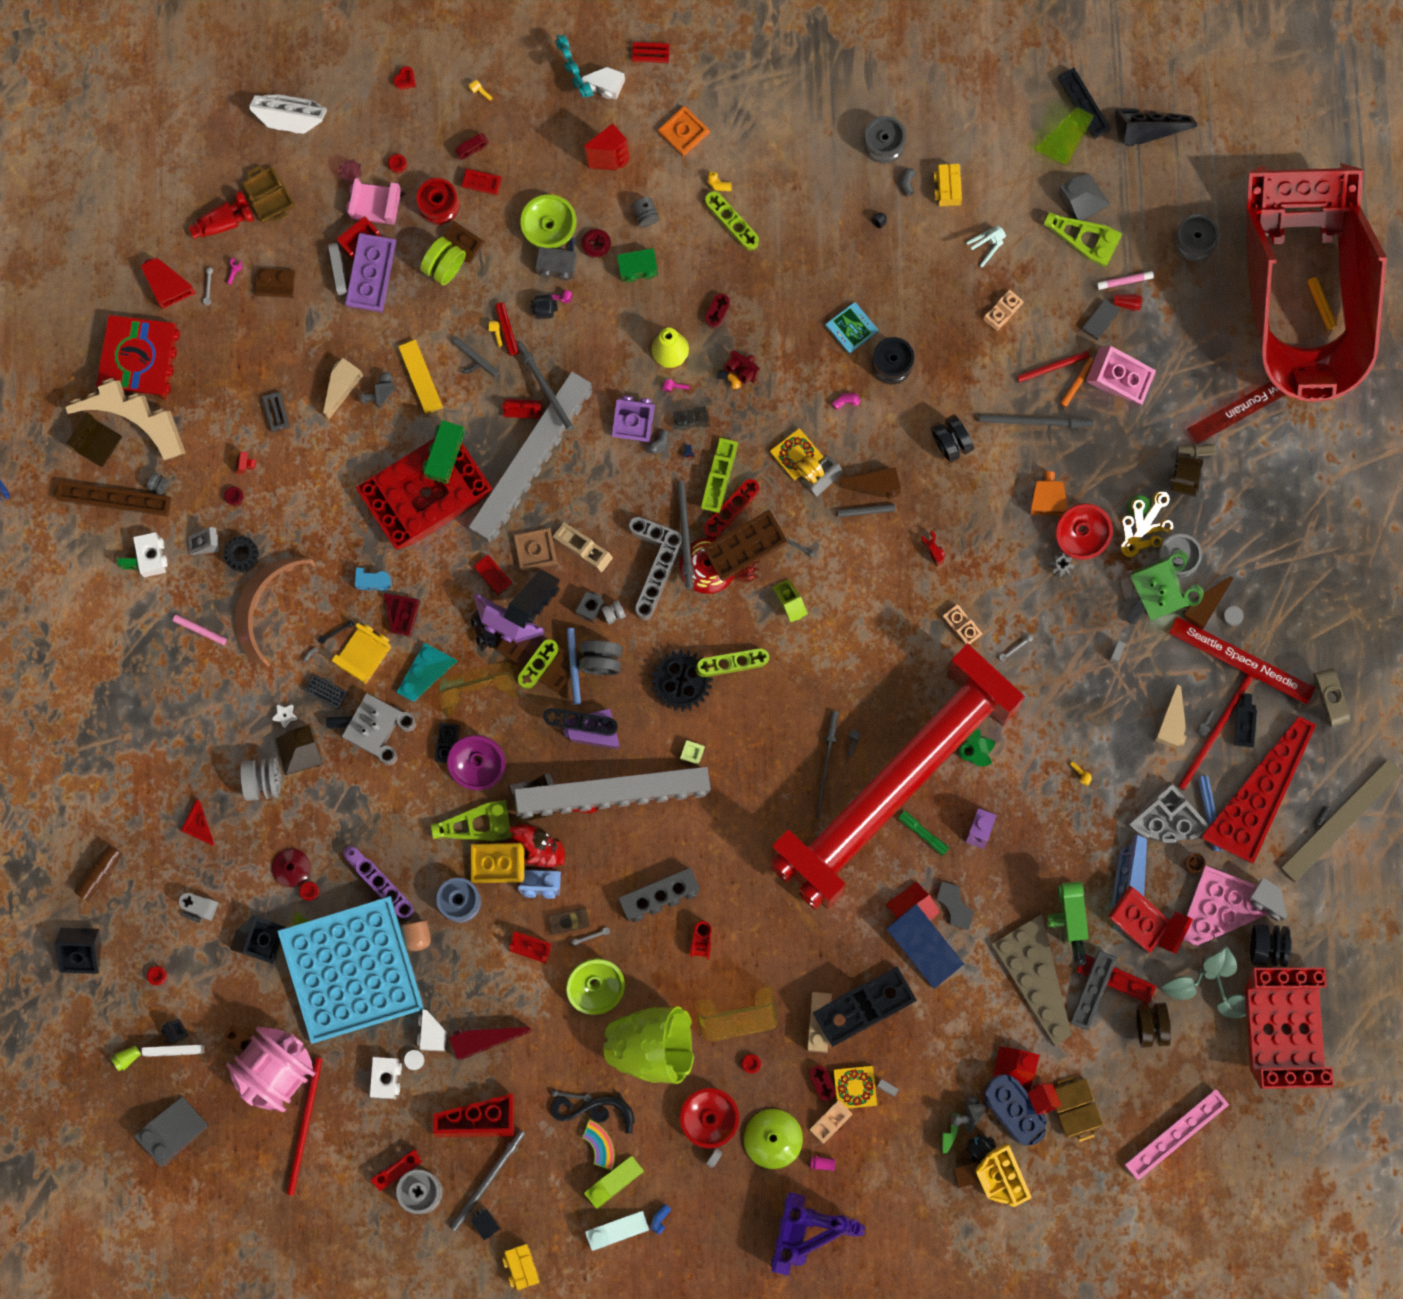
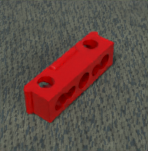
M413 1149L373 1176L370 1182L374 1183L380 1192L423 1162L417 1153L418 1149Z

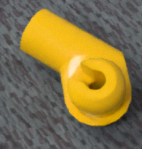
M716 172L708 173L707 182L713 190L732 191V182H721Z

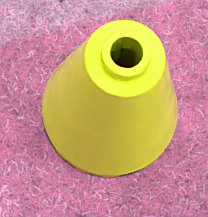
M665 328L654 339L651 351L657 363L666 368H675L680 366L687 358L689 345L685 337L676 330Z

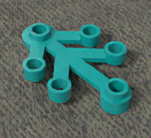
M559 34L556 35L557 40H555V44L558 50L562 51L567 61L564 63L567 73L572 72L574 78L571 80L575 89L578 88L582 98L594 95L588 81L583 83L578 74L579 69L571 58L570 45L564 34L561 36Z

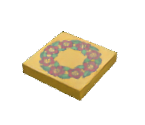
M800 428L770 451L793 481L801 476L796 464L799 461L804 463L806 455L813 457L817 462L823 459V455Z
M873 1066L834 1070L837 1101L840 1100L848 1109L877 1106Z

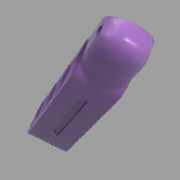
M348 845L343 850V856L347 862L382 899L387 898L389 892L395 891L397 896L392 902L396 914L405 920L412 918L415 912L413 905L372 861L366 859L357 848ZM363 864H370V870L368 872H361V867ZM378 877L383 878V884L380 887L374 885V880ZM404 905L410 907L406 915L400 913V909Z

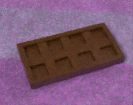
M769 509L703 548L721 581H724L788 544V541Z
M541 635L518 643L514 641L509 643L503 640L497 647V651L523 669L545 640H548V638ZM552 644L551 646H545L546 653L544 655L542 653L539 654L546 659V661L549 659L546 657L547 653L549 651H554ZM558 646V654L539 678V681L559 694L571 678L569 653ZM536 659L533 662L535 669H541L544 665L541 659ZM531 668L528 669V670L531 672V673H530L531 675H532V674H534L535 676L537 675V673H534V672L531 670Z

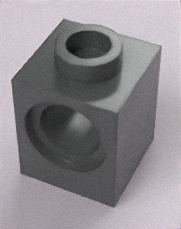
M586 591L576 610L577 616L594 624L604 605V601L601 599L602 596L593 591L592 593ZM589 602H594L596 604V607L593 610H588L586 608V605Z

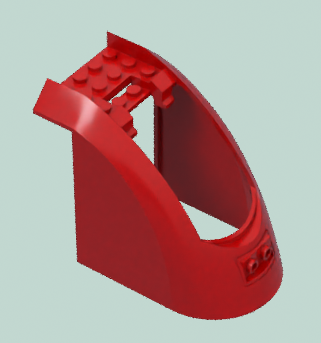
M1340 163V168L1267 170L1265 165L1248 173L1246 204L1248 278L1253 316L1263 364L1268 377L1280 391L1302 401H1327L1352 391L1368 376L1378 355L1387 257L1360 206L1363 169ZM1321 207V211L1291 210L1285 212V208ZM1319 226L1322 243H1333L1334 235H1338L1340 289L1345 330L1337 339L1328 344L1314 348H1300L1286 344L1270 331L1272 264H1276V258L1267 237L1271 238L1273 244H1284V227Z

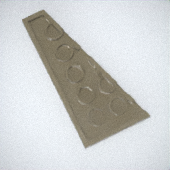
M1041 914L993 943L992 947L1055 1046L1070 1037L1071 1031Z

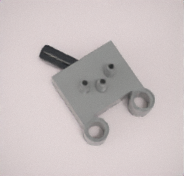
M367 693L354 716L326 718L327 728H346L342 735L344 740L376 756L387 766L395 764L398 758L396 751L391 746H385L395 726L398 724L404 732H411L416 727V720L412 714L401 712ZM405 718H411L409 726L402 725V721ZM385 752H392L393 755L391 759H383V755Z

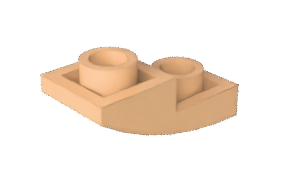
M1009 290L984 316L983 320L998 331L1021 307L1024 301Z
M958 604L942 615L943 619L965 644L968 643L970 645L982 635V632L967 617Z

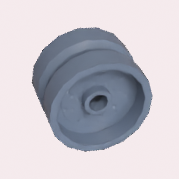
M452 878L444 882L436 896L440 912L448 920L456 923H466L472 920L479 913L482 905L478 889L469 880L463 878ZM462 898L463 902L458 905L456 900Z

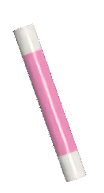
M1152 271L1098 282L1097 288L1101 290L1153 279L1154 275Z

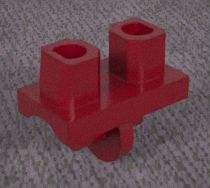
M735 350L730 352L729 359L724 368L729 374L735 371L738 372V379L743 384L749 381L754 384L760 371L758 365L754 363V355L750 354L746 357Z

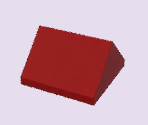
M917 881L885 904L896 919L915 903L929 920L940 913L931 896Z

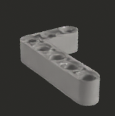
M634 517L629 524L631 534L638 539L660 547L636 604L638 618L646 621L651 619L682 547V538L680 533L641 517ZM636 524L643 525V529L640 531H635L633 527ZM653 531L661 533L658 538L651 537ZM675 537L679 541L677 544L671 545L668 542L670 538ZM663 555L671 556L669 562H663L661 558ZM657 572H662L664 577L658 580L654 578V575ZM654 589L657 591V594L654 597H649L647 591ZM646 606L650 611L647 614H641L639 612L640 608Z

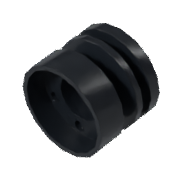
M1253 924L1250 940L1251 964L1265 966L1268 957H1270L1272 966L1276 967L1279 961L1280 967H1287L1292 947L1289 926H1282L1280 932L1279 925H1275L1272 934H1270L1267 924Z

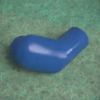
M663 1204L658 1209L652 1219L651 1230L655 1231L658 1235L665 1229L661 1221L671 1211L670 1207L666 1204Z

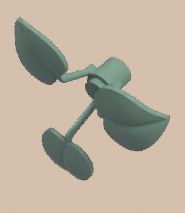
M1226 946L1219 952L1205 956L1202 959L1203 969H1199V975L1195 982L1190 976H1180L1161 986L1162 991L1172 998L1187 1000L1196 995L1197 988L1195 986L1199 985L1202 975L1207 979L1216 978L1221 997L1224 1000L1218 1003V1011L1228 1018L1246 1016L1245 996L1234 994L1227 998L1219 975L1229 977L1237 971L1236 959Z

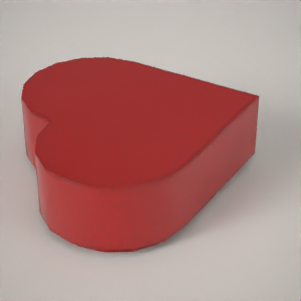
M402 67L399 74L394 77L393 82L397 89L416 87L414 72L411 67Z

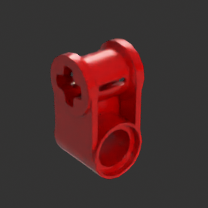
M700 921L695 925L690 949V957L692 958L693 956L706 957L707 960L710 958L712 927L706 921ZM701 925H706L709 928V932L705 936L698 933V928Z

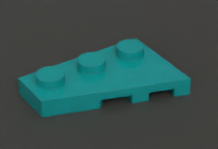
M424 643L396 693L415 702L431 685L443 677L452 666H455L458 660Z

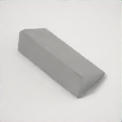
M828 455L819 463L825 473L823 477H816L817 482L813 485L804 478L800 480L816 497L843 473L839 463Z

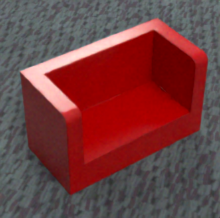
M366 216L337 238L339 246L353 261L359 233L381 237L380 232Z

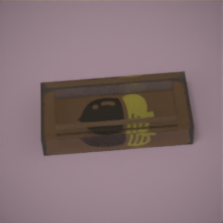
M586 908L548 915L551 935L590 927Z

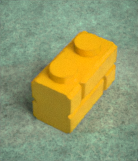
M960 164L937 165V171H933V180L938 186V189L934 190L935 200L939 201V206L961 205Z
M528 1244L504 1252L505 1256L502 1257L505 1269L509 1268L511 1276H508L512 1288L515 1287L517 1291L540 1283Z

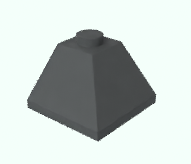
M1090 174L1071 179L1061 185L1058 192L1076 220L1084 221L1110 205Z

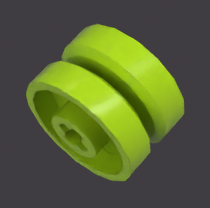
M440 237L427 251L422 260L420 270L427 276L434 275V280L444 286L457 274L464 262L466 253L458 246L452 247V242L445 237Z

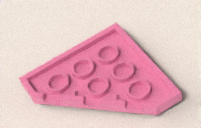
M1205 866L1186 915L1191 917L1193 921L1183 941L1198 946L1268 915L1267 911L1256 909L1251 905L1252 902L1248 900L1257 885Z

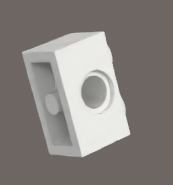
M156 532L133 537L140 574L143 577L166 573L165 567L168 566L166 556H163L162 549L165 548L163 538L159 537ZM156 551L153 558H148L149 552Z
M373 1057L371 1098L396 1099V1095H399L400 1083H397L398 1075H401L402 1064L399 1063L398 1059ZM385 1073L391 1075V1081L387 1084L382 1082V1076Z

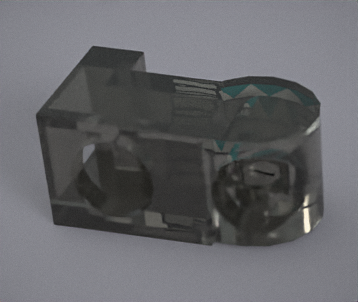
M706 406L684 409L683 411L673 413L676 430L711 427L709 411Z

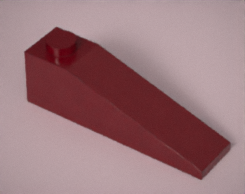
M530 1027L467 1030L465 1032L463 1029L453 1032V1036L449 1040L457 1060L461 1061L531 1033L532 1030Z

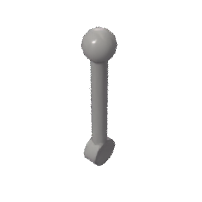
M211 267L206 269V297L203 299V303L207 306L211 304L209 299L211 274L213 273V268Z
M1027 635L1014 648L1005 654H1001L999 656L1000 661H1006L1009 655L1025 643L1031 642L1033 640L1032 635Z
M605 927L600 932L578 940L573 939L571 944L577 946L581 942L600 935H609L610 929Z

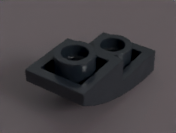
M440 723L435 762L447 763L449 752L458 741L459 724Z

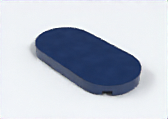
M997 1075L991 1078L984 1090V1099L988 1108L1015 1142L1021 1145H1035L1039 1143L1046 1133V1118L1044 1114L1036 1115L1027 1092L1014 1077Z

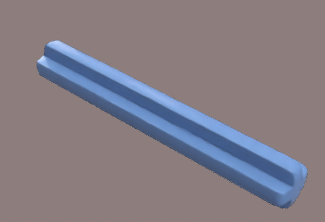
M1208 775L1198 777V784L1206 821L1210 826L1217 817L1209 777ZM1212 845L1214 852L1222 851V849Z

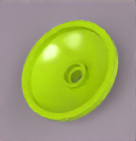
M551 194L541 195L532 199L525 206L520 221L522 232L531 244L537 247L552 249L567 243L573 236L577 224L576 214L571 204L564 198ZM548 224L553 225L552 228H547L546 226Z
M601 958L588 959L578 964L570 973L566 983V992L571 1004L580 1012L590 1015L602 1014L614 1008L621 1000L625 989V981L620 969L611 961ZM596 979L595 983H590L591 980Z
M768 1109L759 1112L748 1122L744 1132V1146L748 1156L756 1164L767 1169H779L791 1164L799 1155L803 1144V1135L799 1123L792 1115L779 1109ZM771 1135H776L777 1141L771 1142L769 1140V1137Z

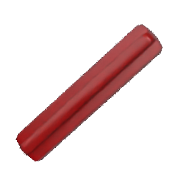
M505 303L495 304V309L509 356L517 355L518 349Z

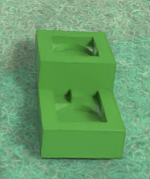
M950 1124V1133L942 1134V1154H947L951 1148L958 1126Z

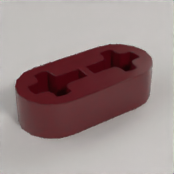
M480 133L459 145L454 152L459 160H464L486 147L489 141L484 133Z
M718 294L714 297L705 317L709 328L716 329L722 324L730 307V299L727 295ZM724 299L726 305H722L719 310L717 301L721 302ZM715 313H718V322L714 321V323H711L710 317L713 318Z
M814 1066L810 1071V1078L816 1092L822 1101H831L836 1092L830 1076L824 1066ZM816 1069L824 1071L822 1075L824 1082L820 1083L818 1077L814 1078L813 1074L816 1073ZM823 1084L826 1085L827 1089L832 1090L829 1098L821 1095Z

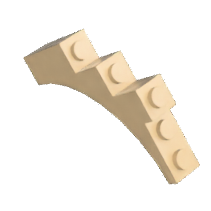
M113 378L102 382L103 385L98 387L99 393L87 395L88 399L83 401L81 398L70 401L71 405L65 407L68 414L85 410H101L126 417L141 427L151 437L164 460H169L186 453L171 411L164 412V409L154 411L152 416L146 397L139 396L138 393L128 396L127 401L120 380L114 381Z

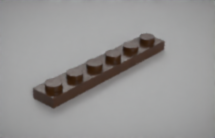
M59 481L56 500L61 502L167 517L172 500L169 496Z

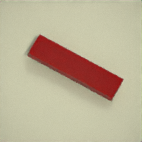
M1085 954L1086 964L1078 966L1076 972L1088 977L1095 958ZM1113 967L1106 985L1146 1004L1150 1003L1157 987L1116 967Z

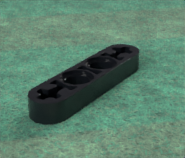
M556 708L547 709L543 715L545 723L551 727L602 736H613L618 731L617 722L608 717ZM552 713H555L556 717L561 718V714H564L562 718L563 724H559L560 720L554 719L553 722H550V719L547 718V716H550ZM570 715L577 718V722L573 726L566 724V718ZM593 719L596 725L594 728L588 729L585 727V721ZM599 720H602V725H608L611 722L612 726L615 727L610 732H607V729L604 727H600L601 731H597Z

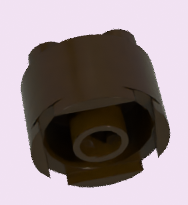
M1183 455L1176 456L1175 471L1172 474L1170 491L1197 497L1204 459Z

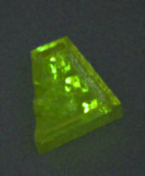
M1076 107L1034 150L1068 167L1094 116Z

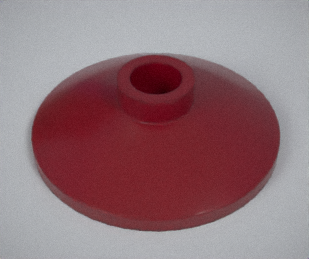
M297 849L281 851L275 857L272 864V873L275 880L285 887H297L303 884L311 871L308 857ZM293 864V869L287 870V865Z

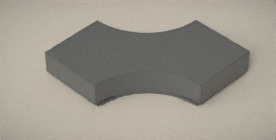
M941 882L936 901L943 904L949 911L951 926L969 930L974 911L967 908L960 897L961 887Z

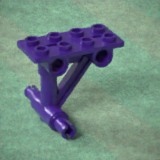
M789 1192L784 1201V1216L780 1219V1234L775 1241L776 1252L771 1260L772 1272L789 1275L791 1265L801 1266L806 1262V1254L842 1235L850 1237L862 1236L865 1234L862 1229L866 1230L865 1226L858 1220L850 1217L827 1215L816 1212L814 1209L804 1207L805 1196ZM816 1226L828 1229L804 1242L807 1227L812 1228Z

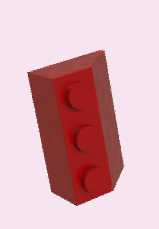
M613 123L584 145L586 162L589 169L616 171L619 167H625L630 160L627 139Z

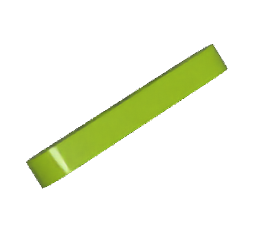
M718 192L708 193L706 196L707 208L746 250L756 249L759 244L758 235ZM711 198H717V203L720 206L719 209L715 203L710 204ZM724 210L731 212V216L727 219L721 216V212ZM737 223L742 224L744 227L740 232H736L733 229V226ZM746 231H748V232H747V237H748L749 239H753V238H754V244H752V243H748V244H747V238L744 236V234L746 233Z
M754 649L703 658L697 663L696 672L701 677H710L761 668L769 661V654L764 649ZM758 654H760V657H764L762 662L759 659L751 662V659L756 658ZM738 657L746 659L747 663L745 666H740L737 663ZM720 660L727 661L728 668H720L718 662ZM714 661V667L709 668L707 672H705V669H701L703 663H705V666H712Z

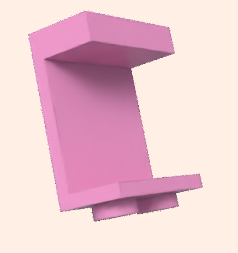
M355 178L354 184H351L350 187L351 200L347 203V213L352 220H360L366 216L370 222L395 225L401 196L399 184L391 183L390 187L361 184L360 180Z

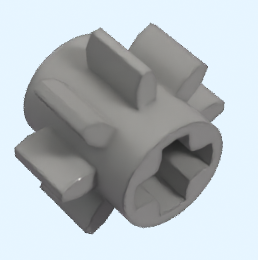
M1065 553L1061 557L1055 555L1054 560L1056 562L1050 563V566L1054 567L1052 574L1058 573L1060 578L1065 573L1069 576L1070 571L1068 569H1074V565L1070 564L1072 557H1065ZM1060 562L1064 563V569H1061Z

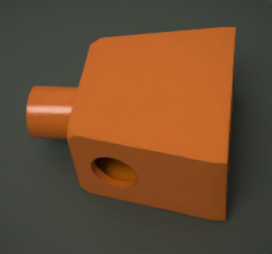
M1045 471L1044 481H1037L1035 484L1030 515L1061 516L1068 509L1064 483L1055 481V472Z

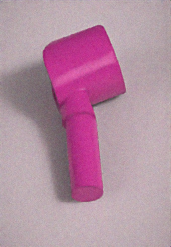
M235 258L231 259L232 269L227 284L231 285L236 272L242 269L241 260L238 265H234Z
M563 290L562 295H552L554 300H560L568 304L571 302L573 294L568 290Z
M671 379L665 380L662 386V390L666 392H671L673 387L689 390V385L678 384Z

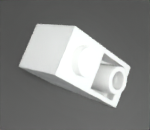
M606 67L583 76L582 82L588 81L593 93L595 91L604 98L617 100L625 82V76L622 72Z
M423 1010L422 1014H419L418 1025L422 1027L421 1034L417 1036V1046H420V1050L446 1052L447 1031L428 1010Z

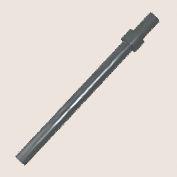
M523 342L518 343L517 348L522 355L523 362L529 366L566 430L573 429L571 421L535 364V358L532 353L528 352Z
M979 415V422L1070 426V428L1078 429V427H1093L1094 420L1079 419L1078 417L1064 419Z
M679 481L677 486L684 561L682 572L683 576H685L686 590H692L694 567L691 565L685 482Z
M519 1129L511 1142H507L501 1156L451 1224L450 1228L455 1232L458 1230L507 1159L518 1149L517 1145L525 1136V1132Z

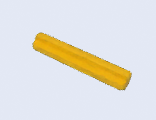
M1313 277L1307 281V284L1327 330H1332L1337 327V322L1318 278Z

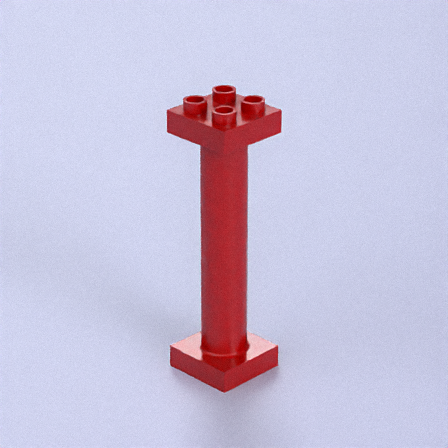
M968 643L951 659L947 675L961 689L813 843L807 847L788 829L772 845L773 859L770 861L772 864L770 868L786 883L792 877L801 883L799 896L814 910L821 904L829 909L844 894L846 883L837 876L838 872L989 715L1004 726L1019 711L1025 696Z

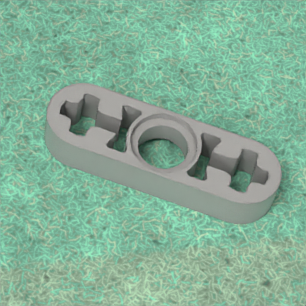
M338 242L328 244L338 296L348 294Z

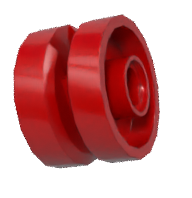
M432 178L425 181L418 189L416 200L421 215L427 222L433 225H444L455 219L459 212L460 203L455 187L449 181L443 178Z

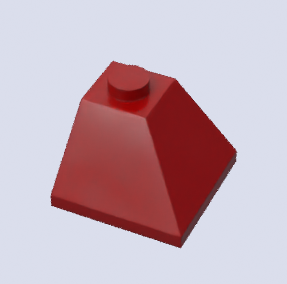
M999 1046L992 1078L997 1075L1012 1076L1028 1093L1032 1087L1040 1055Z

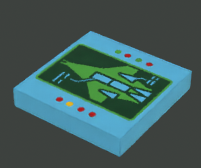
M856 302L826 324L828 330L848 354L852 353L879 331Z

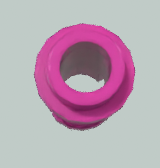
M818 1155L812 1156L810 1168L814 1169V1171L817 1169L834 1171L835 1158L818 1157Z

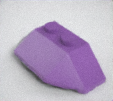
M475 593L474 599L481 622L485 626L484 630L491 634L499 633L502 635L500 638L509 643L511 641L518 643L543 635V628L533 623H529L523 629L505 619L504 616L507 609Z

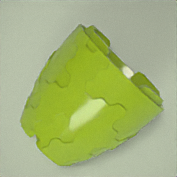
M678 1006L654 1007L633 1012L628 1016L620 1017L609 1023L605 1030V1038H608V1042L604 1043L603 1048L606 1062L618 1071L632 1075L640 1080L653 1083H681L686 1075L691 1072L694 1061L690 1029L692 1020L689 1013Z

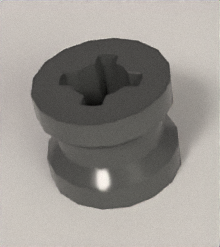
M155 472L147 483V489L156 491L158 495H163L169 486L170 480L166 477H160V474Z

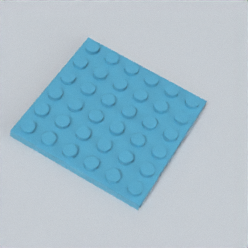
M391 896L278 931L311 1044L425 1009Z

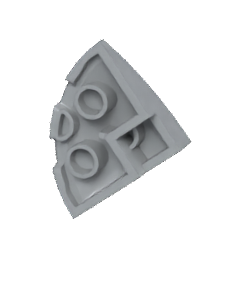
M1171 781L1166 783L1129 822V825L1141 835L1166 843H1176L1178 840L1184 839L1192 840L1201 836L1209 827V824Z

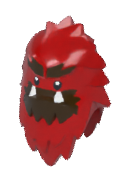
M517 824L515 827H510L509 831L513 834L514 839L506 843H523L524 863L545 868H555L558 865H564L566 852L561 840L548 835L533 825Z

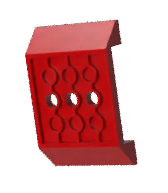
M1252 968L1244 992L1250 1071L1260 1089L1334 1087L1333 1067H1325L1319 989L1327 987L1325 968ZM1265 1024L1270 1027L1268 1035L1263 1030ZM1283 1024L1288 1027L1286 1035L1281 1031ZM1300 1024H1303L1306 1028L1304 1034H1301L1299 1031Z

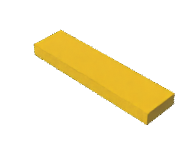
M413 340L398 346L425 414L427 415L442 409V403L417 341Z

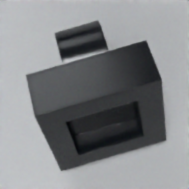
M180 1019L167 1022L163 1025L164 1029L161 1031L162 1034L166 1033L169 1038L166 1040V1043H173L188 1036Z

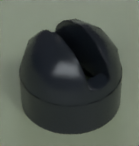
M877 212L871 217L872 224L878 229H881L886 224L887 216L882 212Z

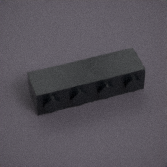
M540 569L509 603L504 618L523 629L529 623L532 624L537 614L540 615L544 607L549 605L552 597L555 598L560 590L558 587L560 579Z

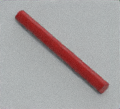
M1084 351L1017 375V380L1020 383L1090 357L1089 352Z

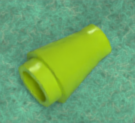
M136 1045L131 1048L115 1053L111 1061L118 1071L125 1070L141 1053Z

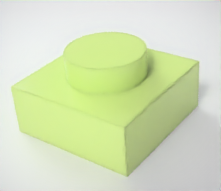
M686 740L680 759L699 766L705 746Z

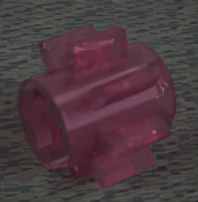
M345 159L344 165H339V171H341L340 178H344L348 183L349 181H354L357 176L361 177V164H357L354 159L348 161Z

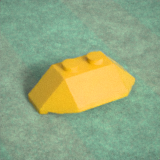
M1008 1143L989 1152L975 1169L988 1199L1016 1207L1032 1198Z

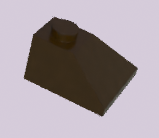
M310 724L292 729L276 738L285 775L323 765L314 730Z

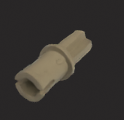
M1194 443V445L1177 446V456H1195V458H1198V456L1216 454L1215 444L1197 445V443Z

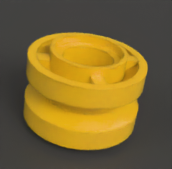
M809 455L804 457V463L799 461L796 464L800 475L812 485L817 482L816 477L821 478L825 475L821 465Z

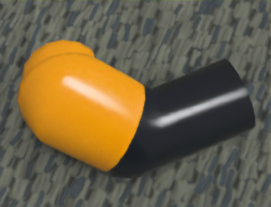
M717 370V379L729 380L733 389L741 387L742 382L739 381V375L736 372L729 374L725 370Z

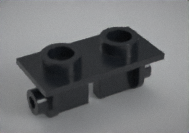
M476 610L471 615V625L475 628L476 642L482 652L488 646L489 648L496 647L497 639L495 633L491 634L484 630L485 626H483L479 612Z

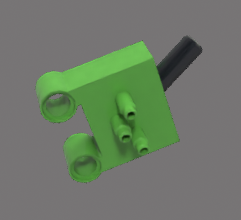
M1176 550L1171 556L1132 572L1130 576L1140 598L1125 618L1129 623L1135 624L1145 610L1152 621L1188 605L1195 606L1201 602L1204 595L1202 587L1191 585L1185 593L1175 571H1180L1185 567L1188 561L1186 552ZM1180 557L1183 563L1176 564L1173 558ZM1194 591L1198 593L1199 598L1193 599L1189 593Z
M1082 881L1062 883L1057 886L1060 913L1047 916V927H1062L1063 942H1071L1074 962L1076 965L1082 966L1086 964L1083 941L1089 939Z

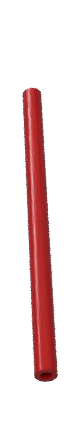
M1247 674L1177 786L1179 789L1184 791L1253 680V676Z
M315 1057L313 1070L316 1074L314 1077L311 1076L287 1187V1195L294 1196L323 1062L322 1058Z

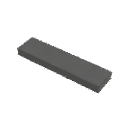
M1098 950L1071 1018V1024L1089 1031L1117 960L1116 956Z

